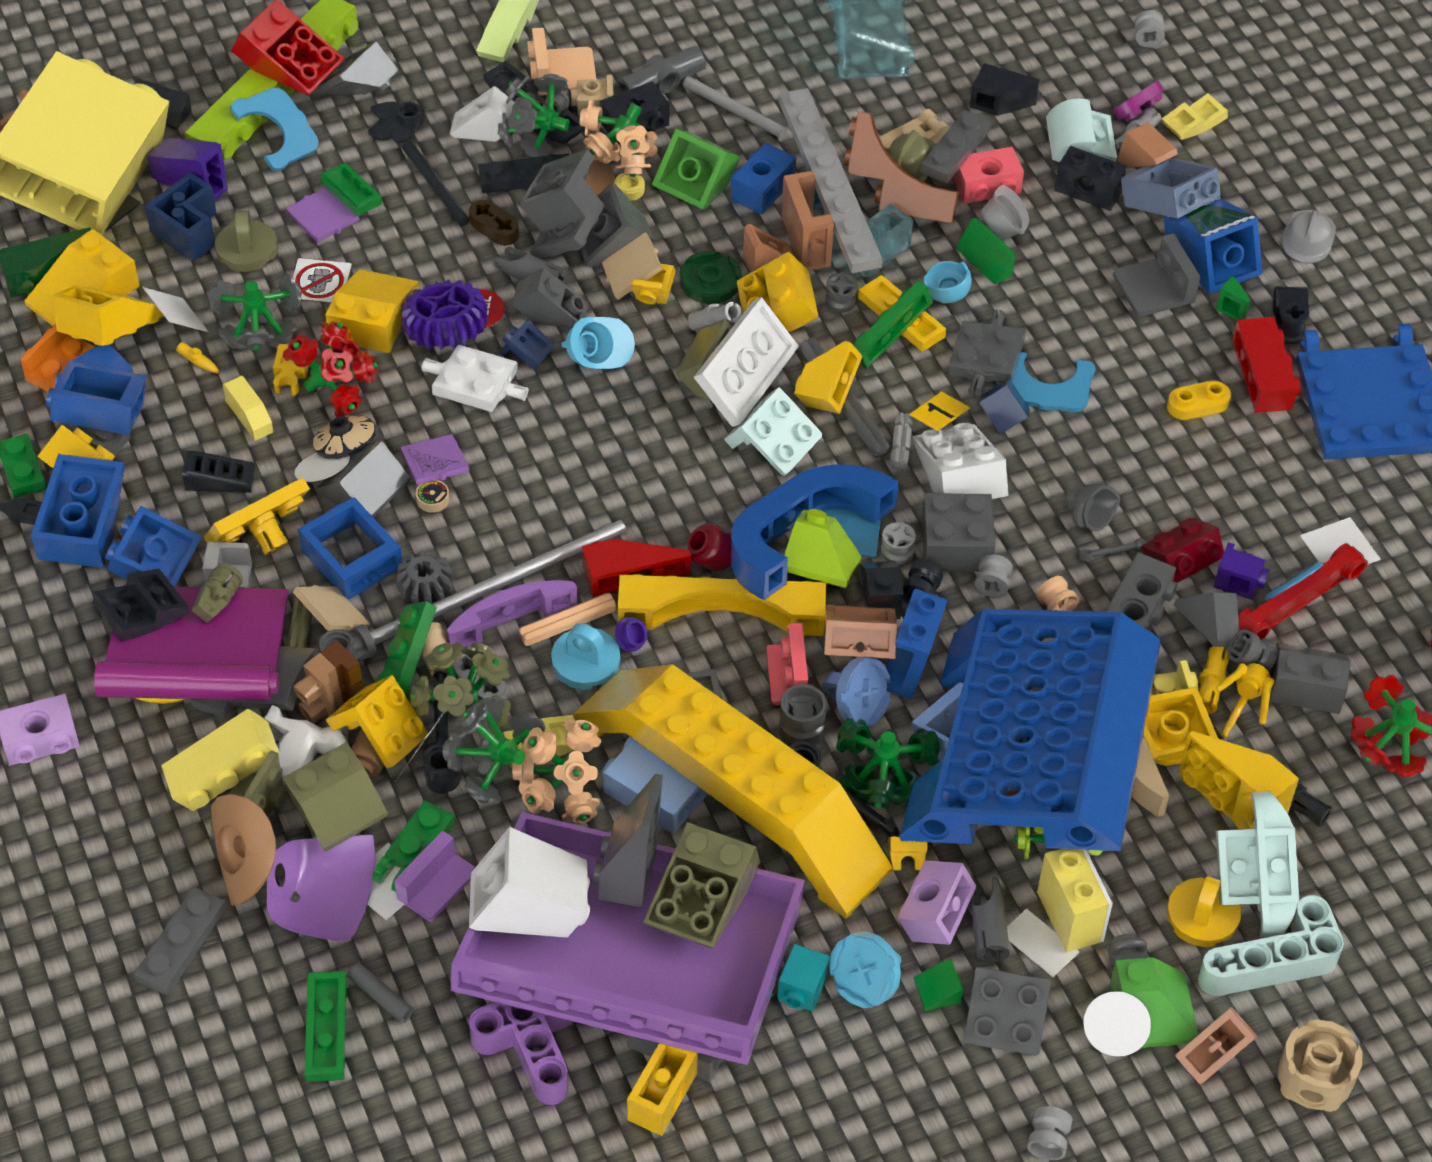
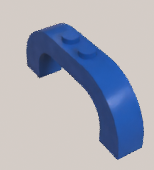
M826 465L799 473L781 486L776 487L760 500L755 501L735 520L731 533V569L734 576L746 590L765 600L787 584L788 557L775 551L768 545L794 527L795 521L803 509H817L821 511L833 508L847 509L875 523L896 508L898 481L879 471L855 465Z

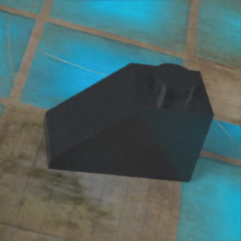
M895 561L861 562L865 607L895 609L896 619H901L903 586L900 566Z

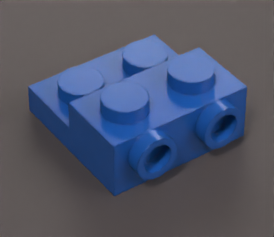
M140 506L134 517L129 514L126 517L119 533L124 535L121 542L116 540L112 542L105 556L106 559L110 560L107 570L127 580V574L160 568L171 584L176 587L202 536Z

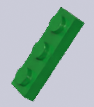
M918 280L912 287L906 288L900 295L899 300L890 309L883 311L878 317L877 322L867 332H863L858 336L854 347L863 356L860 364L865 368H868L933 303L928 287Z
M428 601L406 605L399 616V626L395 638L389 645L388 658L377 681L393 675L405 696L407 695L437 609L436 606Z
M346 971L308 973L304 1074L306 1082L345 1080Z

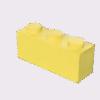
M246 709L161 766L172 799L191 811H195L207 805L210 800L227 789L235 787L238 782L253 772L259 770L271 750L277 752L279 756L280 753L269 722L250 709Z

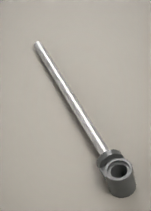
M618 520L432 604L437 607L434 618L582 552L583 545L596 541H606L626 532L625 525L621 520ZM399 619L371 632L363 624L354 627L349 632L336 629L328 631L319 640V651H323L337 640L358 661L370 659L377 654L375 644L396 635Z

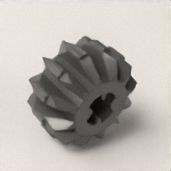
M420 551L418 557L415 558L407 555L406 563L399 564L396 587L401 592L404 602L412 601V604L428 601L432 604L434 601L438 602L444 599V596L451 595L454 571L449 567L446 557L438 559L435 551L429 556H425Z

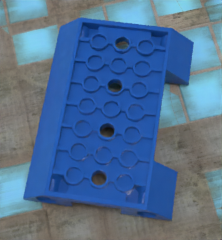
M982 609L953 633L941 678V686L954 687L961 682L963 683L944 759L913 784L900 832V840L973 844L978 824L1043 827L1046 848L1121 851L1161 644L1160 638L1122 612ZM1044 638H1054L1051 641L1042 642ZM1032 687H1042L1041 690L1030 691ZM1020 738L1031 739L1025 743H1018ZM1008 791H1019L1016 795L1004 796Z

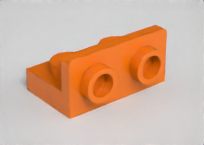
M55 324L21 358L25 380L48 392L50 387H55L56 376L58 372L64 371L68 361H72L95 346L81 339H74L71 335L57 332Z

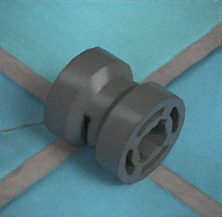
M1246 629L1236 633L1228 646V657L1237 664L1243 663L1248 665L1256 663L1264 666L1269 671L1277 659L1278 652L1275 644L1266 639H1259L1257 634Z

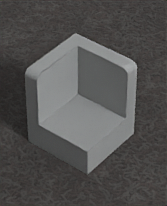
M207 542L202 568L205 581L218 564H229L235 567L242 575L243 582L239 588H248L252 568L249 545L247 543ZM231 573L225 582L230 580V578L232 577Z

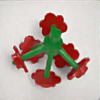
M1388 675L1386 678L1381 676L1375 677L1371 680L1370 689L1364 693V697L1371 709L1378 710L1384 705L1390 706L1393 710L1390 718L1376 726L1369 717L1365 719L1360 716L1354 717L1351 722L1353 727L1351 737L1358 745V748L1361 750L1359 753L1366 762L1374 766L1377 764L1383 767L1387 766L1388 771L1395 772L1401 777H1412L1424 771L1427 760L1422 756L1410 754V746L1415 745L1419 738L1425 740L1429 735H1432V716L1428 712H1421L1420 708L1411 699H1404L1401 705L1396 703L1395 697L1401 695L1404 688L1394 675ZM1390 727V728L1387 730V732L1383 735L1382 731H1383L1384 729ZM1394 734L1399 737L1401 736L1402 755H1392L1386 758V754L1381 749Z

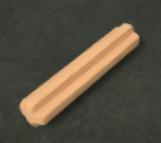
M605 593L520 627V639L525 646H530L570 630L576 624H585L616 610L615 601L610 593Z

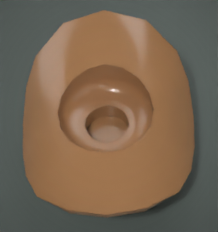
M229 794L216 798L211 805L215 845L223 880L231 905L243 904L253 897L269 877L276 858V838L271 822L259 806L249 798Z

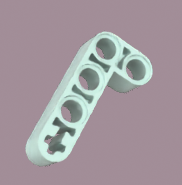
M1315 895L1305 896L1298 902L1291 923L1292 933L1209 950L1204 956L1198 976L1200 988L1209 995L1222 996L1332 972L1336 968L1344 941L1330 906L1321 897ZM1306 917L1313 918L1315 921L1308 920ZM1319 949H1324L1329 953L1322 952ZM1283 956H1289V957L1293 958L1294 960L1286 959V958L1283 957ZM1248 963H1254L1259 967L1250 966Z

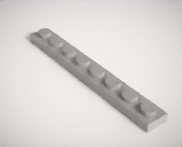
M805 88L779 93V104L807 170L814 172L815 189L826 215L831 214L834 222L833 231L851 274L882 268V256L809 89Z

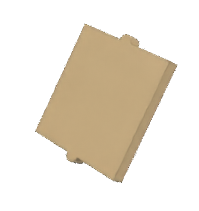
M646 232L602 262L607 275L605 281L611 286L614 296L618 300L632 291L631 283L633 279L646 281L662 270L657 257L658 250L653 246Z
M313 585L312 587H296L293 591L296 597L327 631L336 629L349 632L361 624L366 626L367 629L370 626V623L336 586L318 587Z

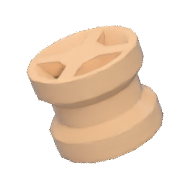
M1062 576L1048 579L1036 592L1037 600L1041 604L1046 605L1047 610L1073 611L1079 603L1078 595L1068 589V583Z

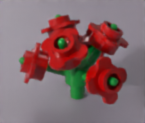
M331 321L330 324L323 322L321 324L322 335L320 340L328 346L321 353L322 361L319 364L314 361L318 354V342L316 339H307L304 334L298 335L289 343L288 349L283 352L282 357L285 361L292 360L298 367L309 365L312 368L310 371L311 376L304 381V387L309 392H313L319 386L322 388L328 386L333 391L330 403L336 409L334 415L338 418L356 411L362 402V398L358 395L360 391L358 386L351 387L346 384L337 387L334 382L341 380L343 383L351 381L353 374L358 382H375V375L378 374V363L374 356L369 355L367 350L359 352V346L352 341V333L348 331L349 328L335 321Z

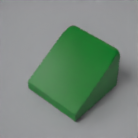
M1231 276L1220 288L1216 310L1237 321L1246 319L1250 298L1235 277Z
M952 959L943 961L914 977V983L925 1012L961 1003L963 988Z

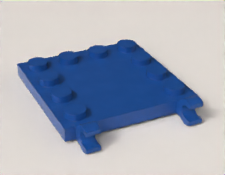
M1410 323L1397 324L1398 335L1393 336L1395 346L1320 351L1317 330L1303 331L1305 341L1300 342L1302 352H1298L1296 364L1324 460L1432 453V371L1423 344L1413 345V331Z

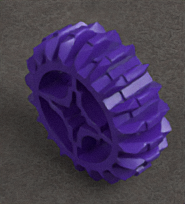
M448 279L444 283L436 281L435 284L430 286L424 284L422 290H413V295L407 296L406 303L402 305L401 319L409 339L416 341L417 346L426 344L428 349L437 346L440 350L446 346H451L454 349L455 345H466L468 339L475 340L477 334L484 332V326L487 324L488 309L480 289L473 288L472 283L463 285L461 280L451 283Z

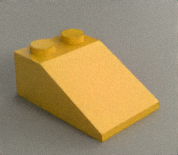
M92 229L67 246L25 299V305L50 325L54 326L56 322L52 295L74 285L128 295L140 286L135 261L96 230Z
M359 269L336 291L325 314L326 323L330 324L331 321H335L349 328L348 331L352 333V341L361 348L390 353L402 326V305L406 303V297L413 295V290L419 288V281Z

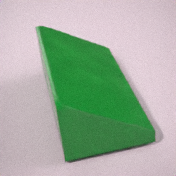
M973 218L958 242L957 250L993 284H998L1013 275L1016 253L978 218Z

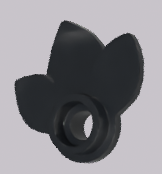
M392 101L375 104L370 107V110L379 120L368 130V135L379 140H387L392 137L395 143L408 141L415 135L416 128L423 124L425 120L424 112L414 102L399 104Z

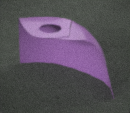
M373 835L352 836L324 852L316 838L292 840L276 850V858L271 873L267 878V911L271 919L289 931L338 942L348 941L358 930L372 889V875L375 868ZM279 863L282 864L285 871V881L282 887L277 885L275 879V869ZM294 891L300 896L298 902L291 901Z

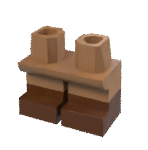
M337 640L303 665L306 677L293 685L295 693L302 701L298 705L300 713L313 724L325 715L329 717L338 707L347 702L364 687L359 661Z

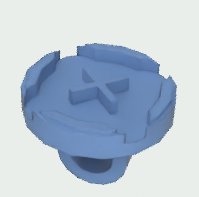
M857 657L847 664L842 673H828L822 683V689L827 695L836 700L837 710L842 720L845 721L847 718H851L854 722H857L859 719H862L866 722V725L872 726L880 720L889 704L891 692L887 691V683H891L890 675L885 664L878 659Z

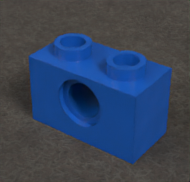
M765 143L757 152L755 151L750 155L748 162L740 170L737 169L733 173L730 180V185L732 186L731 200L762 215L783 193L784 176L796 174V157Z

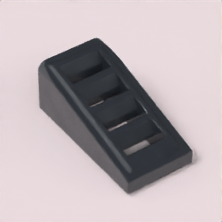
M186 451L182 471L185 491L252 493L256 466L254 462L199 451ZM223 472H229L228 478L223 477ZM237 473H243L242 480L236 479Z

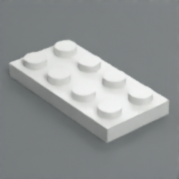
M761 297L752 301L696 373L694 379L729 424L734 427L744 421L799 346Z

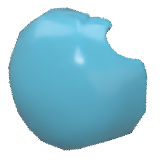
M941 261L929 268L926 276H924V284L928 287L933 300L942 304L955 303L963 299L970 291L972 284L971 271H969L965 262Z

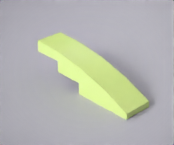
M499 0L477 47L478 56L499 62L507 61L513 43H518L526 22H531L539 0Z

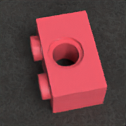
M1012 146L971 154L952 179L957 191H959L963 204L991 199L996 189L1001 185L1008 186L1016 194H1021L1024 170Z

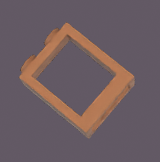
M826 605L824 655L895 659L897 636L895 609ZM862 642L864 648L859 650L856 648V644Z

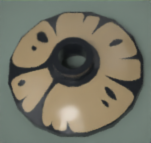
M351 415L338 417L317 432L313 438L312 446L317 455L324 458L337 459L347 457L361 451L372 442L376 436V426L370 418L365 416Z

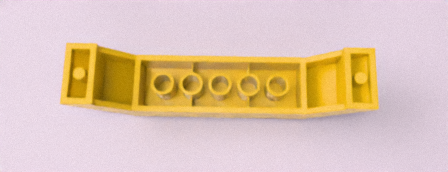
M673 664L620 670L573 713L574 720H586L599 728L597 733L599 738L604 733H626L789 852L817 891L818 899L845 919L892 872L891 863L838 781Z

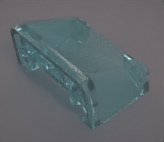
M827 0L828 9H833L837 35L836 51L839 52L837 64L838 78L908 76L909 64L914 63L915 52L914 46H909L902 6L905 0Z

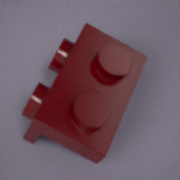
M1197 518L1185 519L1179 526L1168 532L1155 535L1153 540L1141 546L1144 555L1176 567L1173 581L1177 583L1219 561L1224 554L1219 527Z

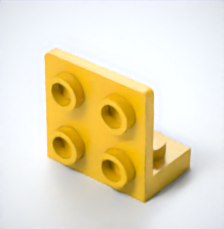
M393 675L363 687L326 719L332 731L345 726L349 730L361 726L386 768L395 766L428 735L422 721Z

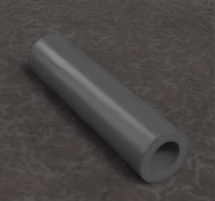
M361 963L355 964L349 970L347 977L398 1021L404 1023L412 1016L414 1008Z

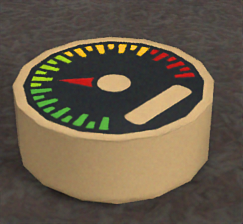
M434 480L422 483L416 489V501L419 508L423 511L436 513L445 509L449 504V489L442 481Z

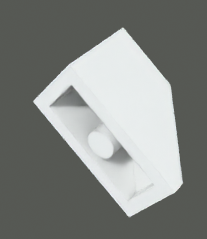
M492 87L455 113L450 135L454 138L498 141L500 136L497 134L498 124L502 123L503 120L502 113H506L509 119L515 102L511 100L507 104L508 96L497 87Z

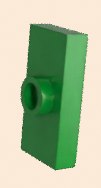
M346 163L320 174V182L356 216L382 205V196Z

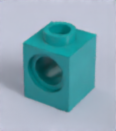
M794 944L779 979L778 1000L783 1001L791 1008H804L813 1012L828 977L830 956Z

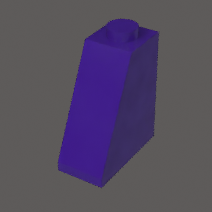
M166 138L147 156L151 177L169 187L191 172L212 186L215 201L228 190L221 144L217 142Z

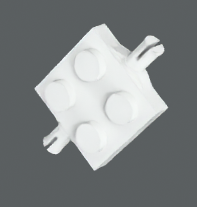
M458 344L450 358L445 362L441 363L425 358L422 364V371L438 375L432 385V395L493 412L498 402L506 396L525 401L528 395V387L511 383L517 373V361Z

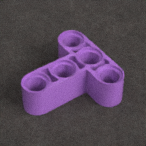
M498 1002L482 1006L470 1015V1037L475 1051L480 1054L491 1055L514 1047L538 1101L546 1105H556L566 1098L568 1094V1071L552 1032L571 1025L573 1021ZM520 1015L530 1016V1018L526 1020L516 1019V1017ZM485 1028L494 1029V1031H492L491 1033L480 1032L482 1029ZM535 1046H540L544 1048L543 1050L538 1052L529 1050L530 1048ZM547 1078L558 1079L557 1082L552 1084L543 1082Z

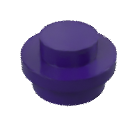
M627 617L617 623L615 638L620 648L624 651H637L647 641L648 633L642 621Z

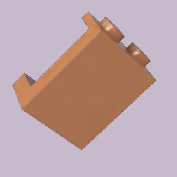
M813 171L785 175L782 202V222L796 259L809 271L831 267L834 230L831 214L813 217L815 175Z

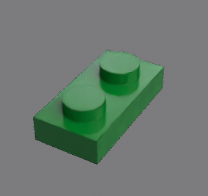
M28 433L0 441V459L13 497L17 498L47 489Z

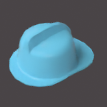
M585 317L579 319L573 328L570 329L566 341L561 343L575 363L591 369H614L624 366L631 359L635 346L633 333L628 325L620 319L611 317Z

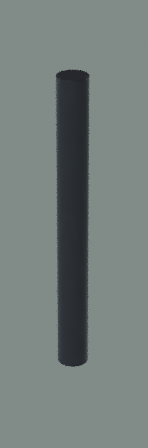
M412 141L404 143L402 147L404 152L459 226L468 224L469 217Z

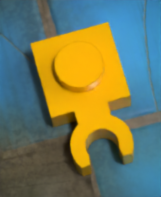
M279 344L273 364L275 394L280 393L282 386L290 385L292 395L296 396L299 392L298 378L306 379L309 365L298 367L292 360L285 361L282 355L288 349L289 344Z

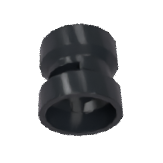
M926 560L915 561L909 570V579H906L902 585L903 600L909 604L914 589L935 595V590L940 587L943 580L942 570L932 562Z

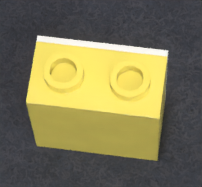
M1059 849L1045 853L1037 893L1066 953L1104 942L1113 903L1087 850Z

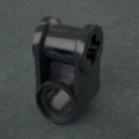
M1275 286L1273 314L1275 315L1278 329L1283 330L1284 343L1298 344L1305 339L1303 331L1306 330L1305 323L1310 313L1308 305L1309 291L1307 287Z

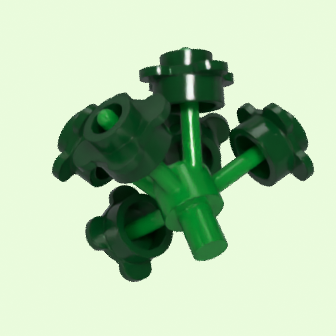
M847 718L838 731L837 751L843 753L845 750H849L850 753L855 754L861 753L867 747L868 754L874 757L867 765L861 763L848 764L845 767L846 774L839 778L841 785L854 796H858L862 800H868V804L876 808H887L890 806V802L894 805L907 804L913 784L921 775L915 774L913 771H903L899 760H906L910 755L914 762L919 764L928 762L929 766H935L940 752V744L935 731L925 732L923 728L918 729L916 734L911 735L908 745H902L897 739V732L891 729L884 731L881 738L873 741L870 740V730L866 727L864 720L859 719L857 722H854L853 719ZM877 764L880 769L879 780L876 779V775L872 771ZM894 769L896 775L891 778L890 782L886 781L887 772Z

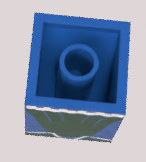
M1217 198L1178 219L1163 215L1165 235L1175 234L1199 273V283L1207 293L1212 294L1220 291V288L1231 276L1235 277L1240 283L1263 274L1258 217L1221 198Z

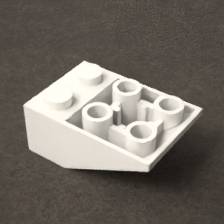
M959 423L951 429L939 431L929 429L921 435L912 436V441L933 493L992 494V499L1008 496L1006 459L975 424Z

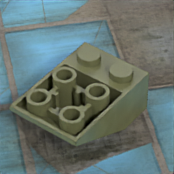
M687 822L643 923L714 949L746 896L759 866L760 859L756 846Z

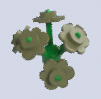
M473 642L471 646L465 647L461 643H442L436 646L425 659L429 669L437 667L440 669L446 668L450 676L445 678L444 684L437 685L433 693H430L428 688L427 676H421L420 679H417L416 686L411 688L410 702L413 707H416L417 715H427L429 710L428 701L438 700V709L441 712L449 711L451 715L459 717L466 709L478 702V691L486 681L491 685L498 686L502 681L509 679L508 663L504 658L493 654L491 648L483 643ZM463 654L471 658L473 662L468 679L459 678L453 666L454 661L460 659ZM476 675H478V676H479V679H478V680L476 681V683L474 684ZM493 695L491 698L494 700L496 698L501 697L498 695ZM505 698L503 699L505 707L501 710L503 715L498 720H495L498 727L505 725L508 721L507 713L511 708V703ZM489 726L486 727L491 734H494Z

